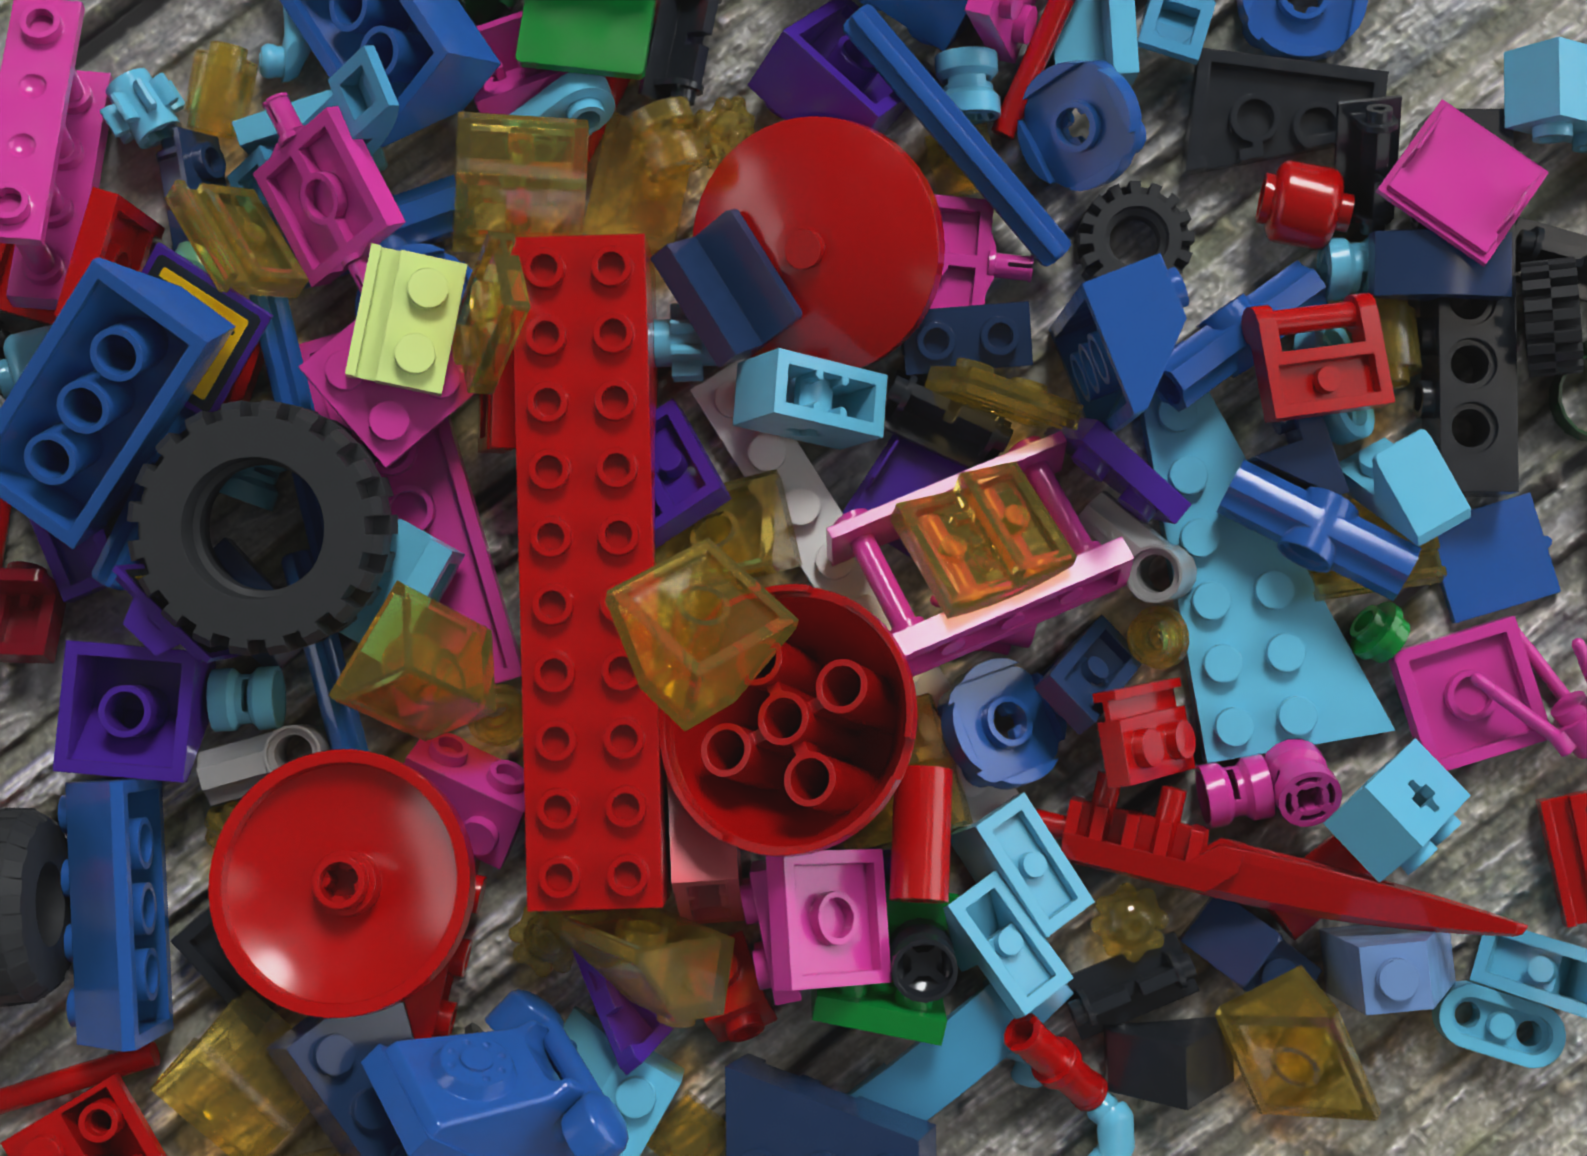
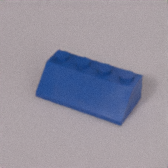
M280 0L329 78L363 45L375 46L399 104L396 122L380 147L392 144L464 110L501 64L458 0Z
M1161 253L1082 283L1049 328L1084 418L1100 420L1114 434L1148 409L1187 319L1183 309L1189 305V296L1185 283L1175 267L1167 269Z
M99 257L93 259L0 408V498L72 549L103 529L135 482L143 464L148 462L156 450L155 446L163 439L236 326L179 285Z
M122 777L66 782L65 795L60 797L58 804V822L61 831L67 833L68 859L64 860L61 868L62 891L66 898H70L71 923L66 926L64 933V953L67 961L73 962L74 988L69 991L67 997L68 1022L71 1027H76L77 1045L120 1052L136 1051L174 1029L162 781Z

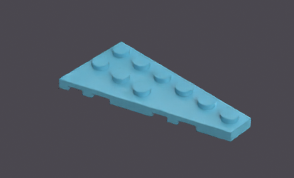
M1155 392L1148 409L1139 415L1148 465L1192 504L1176 524L1159 521L1161 536L1171 544L1184 548L1194 558L1197 568L1196 581L1191 591L1182 598L1173 600L1202 762L1212 763L1264 754L1276 744L1287 739H1303L1316 745L1395 731L1308 570L1281 554L1277 548V542L1216 512L1243 460L1247 461L1210 392L1180 412L1168 403H1163ZM1165 558L1171 586L1174 580V569L1171 562Z

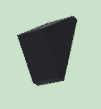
M1230 1016L1103 1025L1105 1080L1108 1083L1109 1092L1189 1110L1234 1082L1233 1020Z

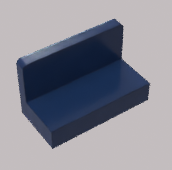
M737 209L725 211L694 237L666 244L650 258L718 368L752 356L801 319L803 315L801 308Z

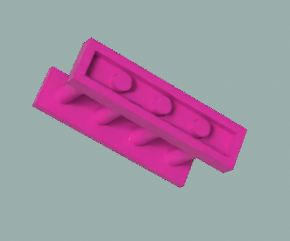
M13 0L0 70V243L15 244L6 293L12 307L56 310L92 188H99L109 130V126L102 117L100 110L112 104L105 91L107 86L113 81L111 73L75 69L85 12L83 3L79 1Z
M1062 431L1042 439L1039 436L1025 438L1011 447L1008 453L869 511L865 508L851 510L839 517L832 526L826 528L827 558L830 564L835 566L856 557L892 628L890 633L896 639L906 657L912 677L1127 586L1134 556L1123 537L1121 536L1103 545L1099 541H1092L1054 475L1062 470L1067 439ZM1029 484L1069 553L1065 561L1044 570L1041 566H1033L997 500L998 497ZM971 508L974 510L1010 577L1006 586L985 595L982 591H974L938 523ZM911 533H915L952 603L947 611L926 620L921 616L915 617L880 549V546Z

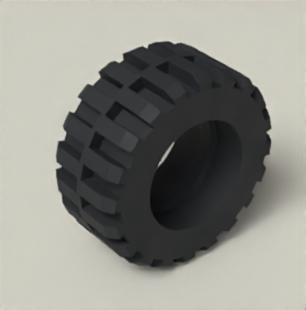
M240 400L221 404V409L215 412L201 411L185 420L186 429L180 434L168 433L155 446L161 456L155 464H143L135 480L138 485L145 487L141 501H129L127 521L138 522L139 540L127 542L131 561L143 560L148 575L138 580L148 598L159 596L166 607L163 608L161 615L175 628L186 625L193 630V640L210 648L219 645L228 647L230 654L252 656L258 653H269V655L291 652L326 640L330 635L343 631L358 619L356 615L365 606L372 605L382 590L378 584L383 574L390 572L396 553L390 551L392 534H398V515H391L388 498L394 496L388 477L380 476L374 465L378 459L364 444H359L351 436V430L336 420L328 419L319 415L316 411L300 406L261 400V402ZM260 465H273L285 468L304 479L312 488L319 501L324 520L323 544L313 568L297 582L276 590L254 589L237 582L220 564L210 538V515L214 501L221 488L237 472Z

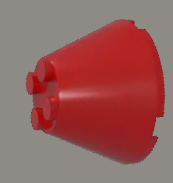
M784 584L761 588L746 593L715 611L693 632L679 652L675 661L679 662L680 665L672 681L668 699L661 700L660 751L668 780L677 798L691 817L711 835L742 850L759 855L794 857L812 854L835 846L859 832L879 814L894 795L904 777L915 744L918 708L916 689L910 667L898 642L888 628L862 605L846 596L832 591L813 588L810 585Z

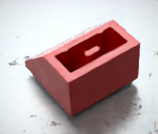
M119 1072L1 1142L8 1156H167Z

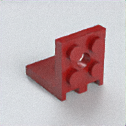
M93 187L56 310L12 307L6 293L15 244L0 243V312L52 325L93 259L99 257L142 272L153 238L162 240L165 228L121 195Z

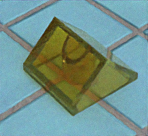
M777 469L724 482L732 498L731 500L655 549L657 602L802 566L782 479Z
M397 580L328 696L336 702L421 740H431L496 712L492 630Z
M1302 965L1219 1006L1214 1015L1259 1114L1378 1120L1381 1114L1380 1107L1340 1012Z

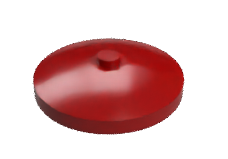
M810 116L780 121L753 133L739 143L718 165L703 191L695 215L693 237L725 211L731 209L739 210L803 313L801 319L750 357L753 358L781 348L863 368L895 351L913 334L928 313L935 299L944 266L945 240L942 217L936 197L921 169L898 144L884 134L863 124L833 117Z
M353 749L327 750L299 757L273 770L257 782L232 810L218 837L211 860L208 889L210 913L214 930L227 959L237 973L263 997L281 1007L308 1016L323 1018L357 1017L380 1012L402 1003L428 985L443 970L461 943L469 924L476 890V870L470 838L461 817L447 796L430 779L412 767L381 754Z

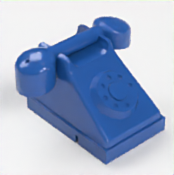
M521 989L511 991L484 1018L485 1022L494 1031L401 1040L392 1043L388 1047L379 1043L361 1062L408 1156H619L626 1149L629 1136L624 1118L611 1099L604 1095L578 1053L577 1044L569 1038L564 1030V1021L561 1015L551 1004L529 991Z

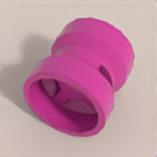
M1287 739L1276 744L1266 753L1264 760L1271 776L1275 803L1281 815L1290 824L1300 827L1315 826L1325 822L1339 808L1342 800L1340 784L1334 773L1328 768L1320 750L1312 742L1303 739Z
M1262 755L1242 757L1234 766L1222 767L1216 762L1196 766L1195 783L1203 819L1209 829L1229 826L1233 818L1247 816L1253 821L1274 817L1275 796L1273 784Z

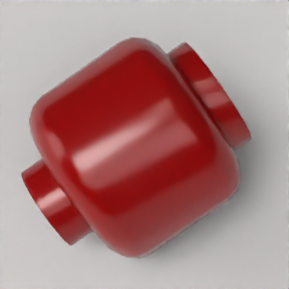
M1293 160L1285 161L1279 166L1276 174L1266 172L1256 209L1255 223L1264 224L1266 237L1274 243L1321 250L1331 241L1335 231L1347 232L1353 213L1355 195L1343 193L1344 179L1339 170L1335 168Z

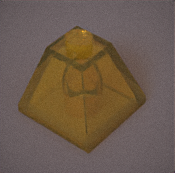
M709 537L607 590L605 599L640 689L684 731L689 730L736 702L796 630L799 621L796 616Z
M663 908L573 910L550 913L548 927L632 1003L656 1013L658 1022L671 1027L688 1028L695 1025L696 1019L724 1014L735 938Z

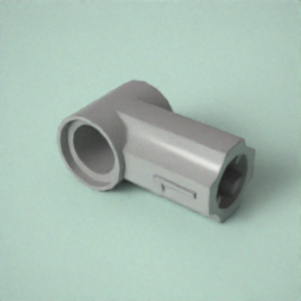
M1102 491L1080 513L1078 517L1092 541H1099L1103 545L1121 536L1123 537L1134 556L1127 585L1137 598L1145 602L1161 603L1182 598L1191 591L1197 575L1194 558L1184 548L1171 544L1148 524L1136 518L1110 493ZM1158 555L1167 558L1174 569V580L1165 591L1156 588L1149 577V566Z
M313 724L288 725L272 732L198 752L196 771L202 792L208 798L210 806L241 799L267 774L289 762L286 749L293 737L297 735L304 737L310 743L312 753L330 750L326 731Z

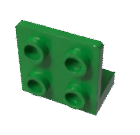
M525 0L515 55L517 63L520 67L641 80L645 77L657 0Z
M885 880L889 942L890 937L898 926L907 920L916 918L932 919L941 924L949 933L943 908L960 895L949 893V903L942 904L896 902L889 900L890 881ZM920 947L917 950H928L929 948ZM893 976L891 983L811 989V1017L813 1021L942 1046L947 1025L943 997L928 1003L912 1001L900 993L894 985Z

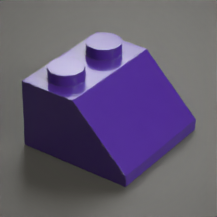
M831 0L782 31L747 85L763 99L764 104L773 114L784 120L810 116L840 118L863 124L883 134L908 108L843 32L842 26L846 20L860 8L852 0ZM926 68V70H927V71L931 74V76L934 78L935 75H934L933 73H931V72Z
M66 640L53 771L187 782L209 723L206 697L207 682L211 670L216 669V661L199 663L185 649L172 648L155 656L146 646Z

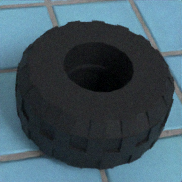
M0 808V1007L38 1003L40 999L45 998L47 994L62 984L65 979V973L71 966V962L67 961L64 953V933L66 926L71 923L70 898L64 896L61 887V868L64 860L68 859V841L61 831L59 823L37 811L36 808Z

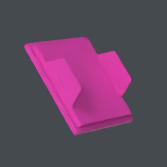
M1442 99L1375 192L1484 267L1549 172Z

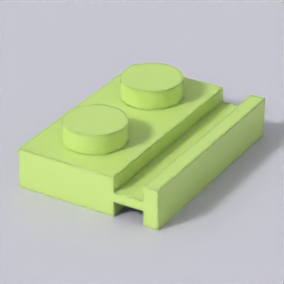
M371 243L345 376L441 397L468 264L405 250L388 249Z

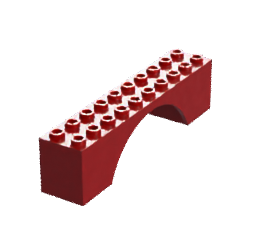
M645 233L511 237L527 912L663 908L672 893L667 774L660 751V706L662 694L655 560V424L659 389L658 367L655 365L654 319H657L655 266L650 259L652 253Z

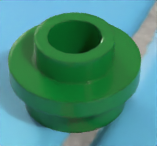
M1391 601L1364 608L1356 616L1350 627V635L1352 636L1350 649L1360 659H1373L1377 663H1384L1394 657L1403 647L1410 633V624L1403 619L1402 609Z

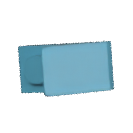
M1419 429L1394 444L1384 437L1339 462L1350 491L1347 494L1418 547L1471 518V507L1433 439L1424 429Z
M997 870L988 874L943 908L958 967L963 972L978 965L1015 1019L1029 1014L1073 979L1071 973Z
M1528 930L1523 935L1515 937L1482 935L1470 976L1471 981L1587 1019V948Z

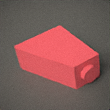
M667 777L671 883L681 924L693 925L745 921L740 893V885H742L740 848L719 840L701 827L685 810Z

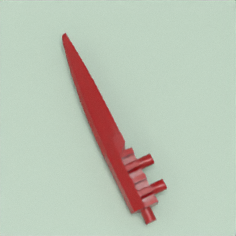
M1098 771L1092 800L1088 801L1086 800L1087 798L1074 795L1070 799L1067 816L1036 809L1053 838L1062 841L1061 850L1070 863L1201 895L1292 914L1407 930L1515 937L1523 935L1528 928L1527 924L1464 903L1387 880H1382L1379 883L1373 876L1247 845V843L1222 837L1208 844L1209 829H1206L1207 826L1195 823L1194 825L1181 823L1187 791L1171 786H1161L1155 816L1143 814V811L1132 808L1130 810L1118 808L1117 803L1121 787L1108 788L1106 772Z

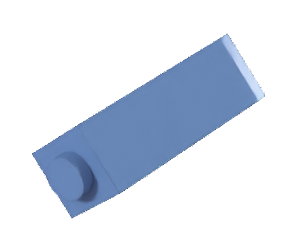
M1364 924L1319 929L1326 993L1366 1016L1434 1009L1456 982L1450 933Z

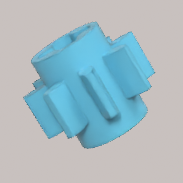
M137 68L121 74L107 86L105 93L112 104L101 109L100 113L114 136L120 137L123 144H127L135 139L140 148H153L160 145L162 139L173 137V128L181 127V123L175 113L181 111L187 105L171 80L168 81L164 73H159L152 78L147 69Z
M672 303L670 304L671 319H654L656 367H672L674 382L704 381L703 366H717L679 304Z

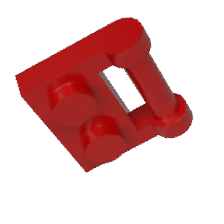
M1369 292L1347 295L1343 302L1274 311L1269 305L1246 307L1243 311L1241 321L1242 332L1245 341L1251 346L1265 423L1382 408L1395 403L1376 300ZM1346 328L1352 334L1353 343L1282 352L1279 337L1281 335Z

